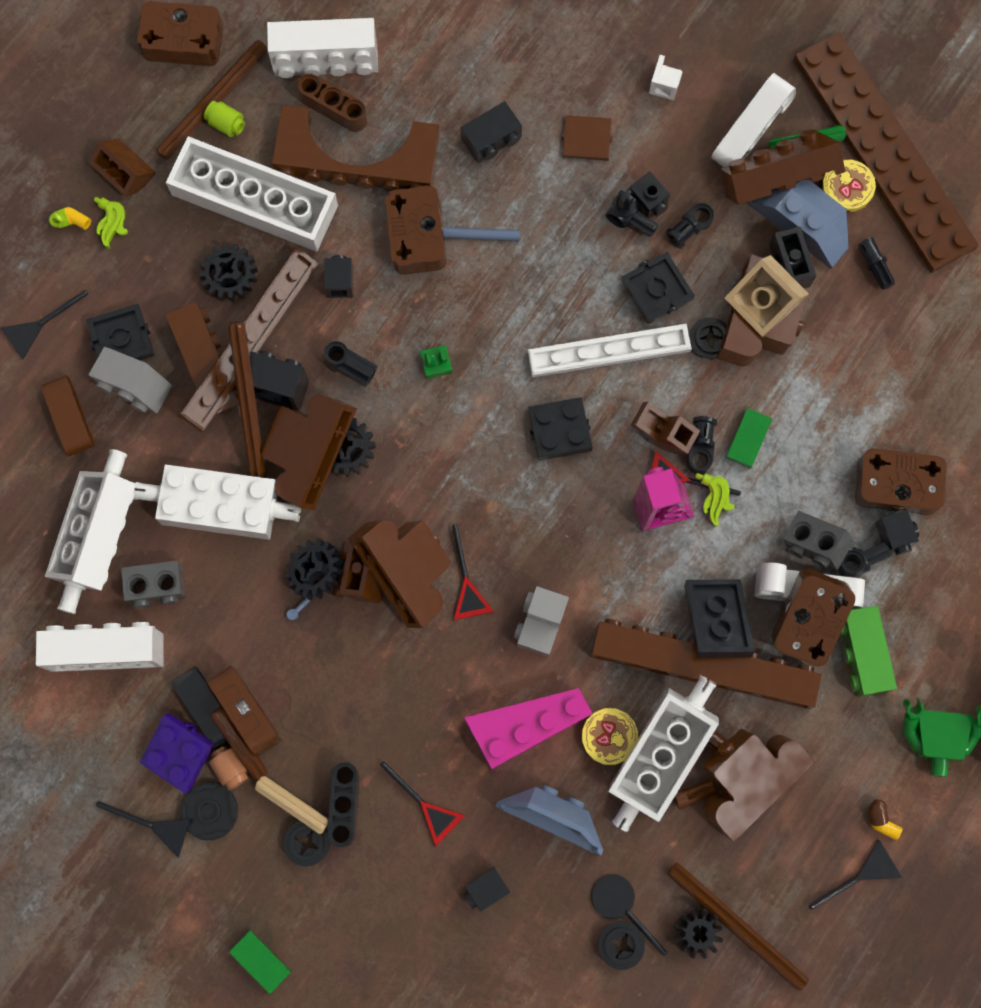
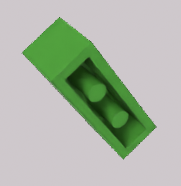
M878 605L851 610L840 636H844L846 647L843 648L845 662L850 664L852 675L849 676L852 691H856L857 697L896 690L897 685Z

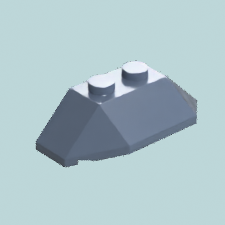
M810 180L796 182V187L789 190L772 189V195L749 202L750 206L782 231L801 226L808 251L830 269L833 268L849 248L846 208Z
M542 785L541 789L534 787L497 801L495 808L596 855H602V845L589 811L583 809V802L572 797L565 801L557 797V790L546 785Z

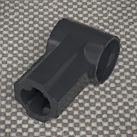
M333 341L325 347V364L329 370L340 372L367 387L378 368L376 364L349 350L342 342ZM334 352H339L344 357L340 361H333L329 356Z

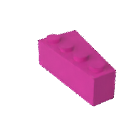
M658 467L646 472L647 475L643 476L633 499L642 532L694 518L686 487L672 469L663 470V467Z
M577 688L472 715L464 719L489 767L493 770L583 721L593 713L580 689Z

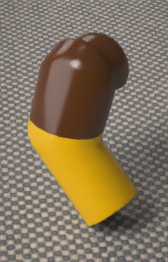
M879 799L872 801L871 806L868 808L871 826L874 830L897 841L903 828L889 821L886 810L887 805L884 801Z

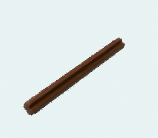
M256 40L156 148L157 153L165 160L169 159L186 141L187 137L205 120L204 113L208 105L212 101L221 102L267 53V46L262 41Z
M234 322L228 326L249 476L266 478L264 459L261 456L262 444L245 324L243 322Z
M675 863L669 869L668 875L712 915H716L721 923L797 990H802L809 981L807 976L679 863Z

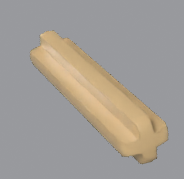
M262 776L257 781L256 791L317 833L322 834L328 828V818L268 777Z

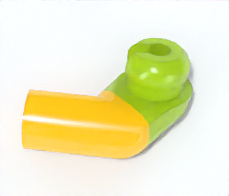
M67 207L52 213L49 216V223L55 228H63L75 224L83 230H87L91 224V218L73 208Z

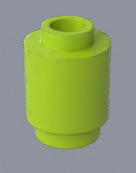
M212 101L205 110L204 119L208 121V124L229 137L239 135L244 129V115L223 102Z

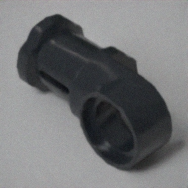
M707 203L694 205L682 216V220L672 229L668 228L665 231L669 241L675 247L683 248L685 246L684 242L693 234H698L701 230L711 226L714 218L713 208ZM702 210L708 213L709 219L706 222H699L695 219L694 214Z
M708 416L693 418V424L700 432L689 451L687 466L695 474L706 473L713 463L715 448L713 432L714 427L717 426V420ZM696 454L704 455L707 459V465L705 467L695 466L692 460L693 456Z

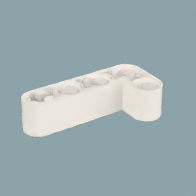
M773 73L717 146L711 159L722 167L728 166L729 162L733 160L745 159L777 115L783 113L791 104L796 95V88Z
M762 563L756 571L754 597L786 602L800 571L787 570V566L784 564ZM824 574L848 583L856 597L852 609L863 608L865 580Z

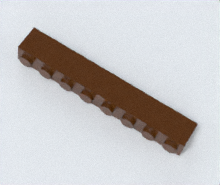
M605 619V622L599 621L591 658L696 683L700 675L707 678L705 685L711 680L717 685V688L809 710L816 706L822 674L814 672V667L798 664L797 668L787 666V661L778 658H770V661L759 659V654L756 653L752 657L696 658L693 638H688L687 642L677 640V635L668 632H660V635L648 633L649 629L643 626L633 625L632 629L621 626L622 622L613 619Z

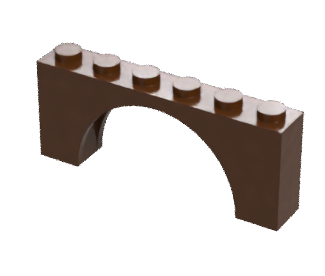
M282 105L272 161L274 170L292 177L305 178L310 182L324 180L331 181L335 185H346L348 183L355 184L364 189L379 187L386 191L433 185L440 139L439 124L413 121L406 141L392 156L375 164L353 166L332 159L317 146L311 135V117L308 108Z

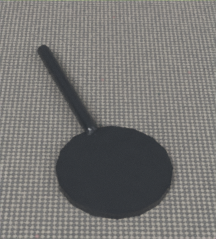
M608 875L598 880L592 892V901L597 912L611 919L622 918L627 915L663 956H666L667 951L630 911L635 900L634 889L630 882L618 875Z

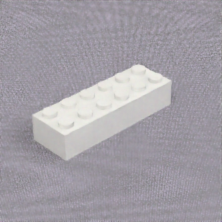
M187 137L166 181L172 196L316 252L338 207L336 194L191 137Z

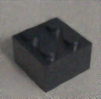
M251 351L249 358L255 399L279 407L284 406L300 411L309 386L305 369L301 367L302 364L292 359H286V361L275 359V355L266 351H260L259 353Z

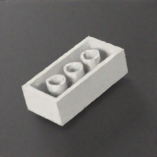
M374 18L267 22L268 54L274 76L291 78L305 74L343 76L348 73L369 75L372 72H378Z
M134 622L132 627H121L119 623L103 624L101 629L92 628V625L88 624L75 625V630L64 629V626H46V631H36V666L50 672L164 667L163 633L155 629V626H150L149 622Z

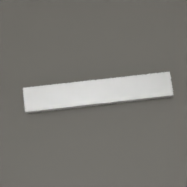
M687 324L533 348L528 349L527 353L533 378L691 352L692 348Z

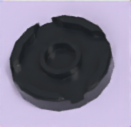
M203 783L194 787L186 795L181 804L180 817L181 819L191 818L187 831L192 836L200 840H217L226 836L234 828L238 819L239 806L235 795L227 787L218 783Z

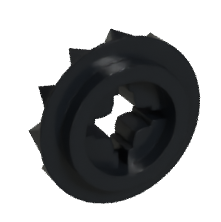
M704 318L698 321L690 332L689 339L692 351H695L700 358H708L711 361L716 359L727 324L717 318ZM709 330H711L712 337L718 339V341L714 342L712 348H710L708 341L702 340L707 338Z
M298 821L287 830L284 837V850L293 863L300 866H313L320 863L328 854L330 841L327 829L322 834H319L303 822ZM313 831L312 842L315 843L318 849L308 848L301 855L303 844L296 837L307 838Z
M619 921L608 925L600 934L598 949L601 958L607 965L614 969L626 970L637 965L642 959L645 951V941L637 927L630 923ZM627 933L626 944L633 951L622 950L616 958L617 947L613 945L610 939L620 941Z

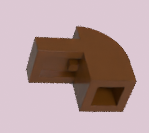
M649 402L642 403L630 425L648 437L646 441L674 454H688L700 432L698 428L681 416H668Z

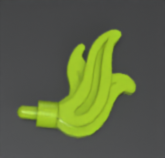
M95 197L94 202L98 203L99 208L106 211V216L97 226L98 236L101 235L105 248L109 249L110 242L116 233L121 236L128 233V230L123 227L125 210L118 202H110L105 198Z
M696 473L695 478L701 480L700 483L708 486L710 494L706 497L703 504V512L706 514L708 512L707 509L710 508L709 520L712 525L718 526V518L722 508L730 511L735 507L734 504L729 502L730 490L728 482L720 476L713 477L706 473L704 475Z

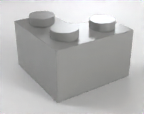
M105 346L89 373V376L97 382V388L111 394L112 390L118 392L117 395L120 398L132 402L130 406L142 413L149 410L157 414L173 386L147 363Z
M536 586L534 593L529 592L523 607V612L527 613L525 623H518L514 638L518 639L517 647L549 658L569 597Z

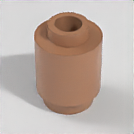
M224 746L211 754L213 759L209 764L222 786H226L229 791L237 788L249 779L246 775V767L233 748L227 749Z

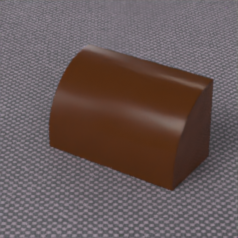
M120 139L100 141L88 162L125 197L140 191L156 173Z

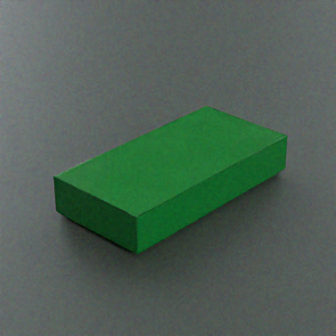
M747 408L726 459L751 469L773 418Z
M252 930L229 952L269 994L292 972Z

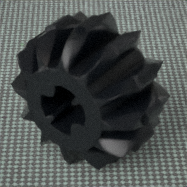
M691 908L689 909L691 919H688L684 914L679 915V918L685 923L684 926L674 924V929L682 931L681 935L674 936V941H685L679 950L684 953L690 948V958L695 959L699 949L700 956L706 959L708 955L706 948L716 953L718 950L712 944L713 941L723 942V938L715 936V932L722 931L723 926H712L716 922L717 916L713 914L706 920V909L702 908L698 917L696 910ZM701 926H703L702 935L704 938L702 940L696 938L694 941L695 933L693 928L701 929Z

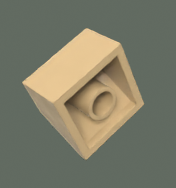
M770 255L762 258L728 293L725 299L763 337L789 315L809 293Z

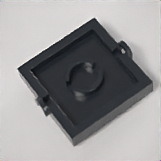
M668 252L649 262L644 260L638 265L637 269L621 277L622 284L647 324L656 321L666 314L670 315L672 311H677L679 307L692 301L695 297Z
M139 304L86 319L92 340H89L90 346L96 352L97 359L104 346L137 360L155 356L149 334H151L149 326L145 323Z
M582 397L528 407L532 426L530 436L531 440L535 441L539 461L592 451L593 446L589 433L591 427L589 426V418L586 419Z

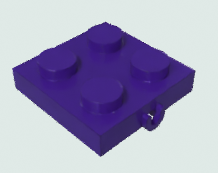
M168 713L163 715L140 763L185 794L193 787L214 743L198 733L195 725L191 723L185 724Z

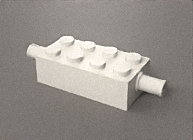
M110 449L103 472H79L44 576L66 585L57 608L58 610L75 614L82 590L93 589L101 591L108 579L109 565L111 559L116 554V544L120 532L125 526L126 513L134 499V489L136 486L135 483L120 477L125 459L127 458V454L124 452Z
M165 465L160 486L140 482L135 483L137 491L134 490V499L157 502L155 519L165 526L270 540L273 520L275 518L299 522V513H301V508L293 504L277 502L278 495L275 490V479Z
M700 675L689 697H684L670 688L666 691L610 784L609 792L625 801L616 817L612 820L616 827H619L625 818L621 825V830L627 832L639 811L658 822L661 820L719 725V717L705 710L704 707L708 697L717 686L713 681L709 680L705 689L702 690L707 682V678Z

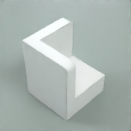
M660 55L649 94L674 101L682 71L664 66L665 56Z

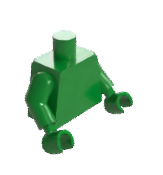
M917 698L916 706L912 708L908 699L903 701V706L907 713L904 715L902 733L911 750L916 752L917 758L931 759L930 776L948 777L949 761H963L965 757L970 755L981 739V705L975 707L977 718L973 719V715L924 710V705L919 698Z

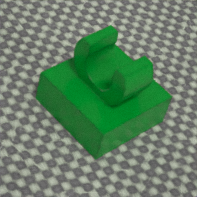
M446 345L420 351L426 379L453 373Z

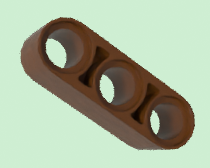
M305 74L299 78L297 83L298 91L304 105L350 131L359 132L366 127V108L361 100L314 74ZM309 88L316 89L312 93L305 92ZM330 101H338L335 105L327 104ZM353 113L361 114L357 118L349 117Z
M68 375L42 384L41 389L67 456H72L95 447L92 434Z

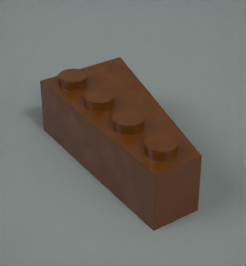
M816 130L803 131L799 137L781 140L770 149L757 150L752 154L753 156L729 162L728 166L720 169L726 197L737 205L772 195V189L789 190L795 188L796 182L811 179L812 182L822 180V174L834 171L836 175L845 173L840 142Z
M195 302L167 313L165 316L197 389L219 358L218 348H221V344L216 333H211L207 323L211 321L205 307L200 308ZM236 384L214 416L239 406Z

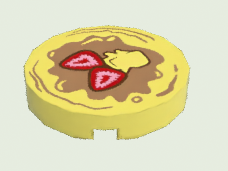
M843 160L845 173L838 175L834 171L825 173L822 190L845 207L847 211L856 212L864 208L871 201L876 188L875 177L863 163L854 160Z
M604 708L594 712L586 720L582 729V744L585 751L594 761L603 765H616L624 762L638 739V730L634 721L627 713L616 708Z

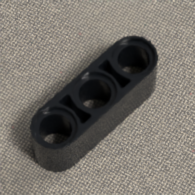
M194 666L173 680L171 684L206 738L214 743L213 747L217 749L228 742L211 718V713L217 708L222 707L202 673Z
M347 762L336 765L331 776L328 839L331 844L340 848L348 847L354 842L357 827L360 775L358 769ZM344 768H350L353 772V779L348 784H342L338 778L339 772ZM341 797H348L351 801V809L346 813H340L337 810L336 804ZM339 826H345L349 830V838L344 843H340L335 839L334 833Z

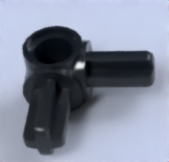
M630 189L626 191L620 190L618 196L613 199L611 207L606 212V218L619 228H628L631 225L648 237L654 235L658 224L639 212L640 205L631 196L632 191Z
M884 542L865 551H862L860 548L851 547L838 568L839 575L860 578L862 574L870 571V566L892 556L891 549ZM847 561H854L858 564L859 568L857 570H850L845 566V563Z

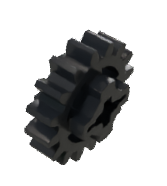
M223 243L222 250H218L215 246L212 247L214 254L205 253L204 256L207 262H200L199 264L201 270H203L198 273L200 279L203 280L201 283L205 290L209 289L208 292L212 298L218 294V298L222 302L226 296H229L231 302H234L235 295H239L242 299L245 298L243 291L252 292L253 289L250 282L257 283L258 281L254 275L258 272L257 266L253 265L255 263L254 257L252 255L248 256L246 248L239 251L235 243L231 249H228L226 243ZM243 265H245L246 267L245 276H243L241 273V271L243 270ZM212 269L216 271V274L213 276V281L211 278Z
M353 418L345 436L350 445L348 451H346V457L342 451L345 443L344 438L337 455L341 463L335 461L333 464L335 476H338L340 471H344L345 476L349 477L351 470H354L358 475L360 474L359 467L361 465L365 468L369 467L366 459H374V453L369 451L376 448L375 442L369 441L373 438L372 432L365 433L367 429L365 423L358 427L356 418ZM350 431L357 433L362 438V440H360V438H354L350 434ZM357 454H361L357 460L352 462Z
M317 539L314 543L311 540H307L305 548L301 545L297 546L299 551L297 555L294 553L290 554L293 562L286 564V567L291 570L285 574V578L290 580L288 587L293 589L294 593L300 597L312 600L315 596L318 599H322L324 591L331 594L332 590L330 587L332 585L339 586L336 578L337 576H343V572L339 570V567L344 565V561L339 558L341 552L335 549V546L329 542L325 543L321 539Z

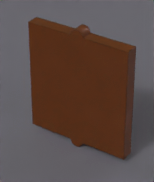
M566 115L565 132L562 133V139L564 140L563 157L608 161L609 147L613 140L612 136H610L611 118Z

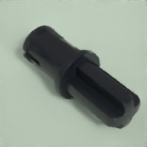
M873 237L863 240L862 243L858 244V247L866 259L867 269L872 270L882 290L892 287L895 280L886 265L887 258L882 256Z

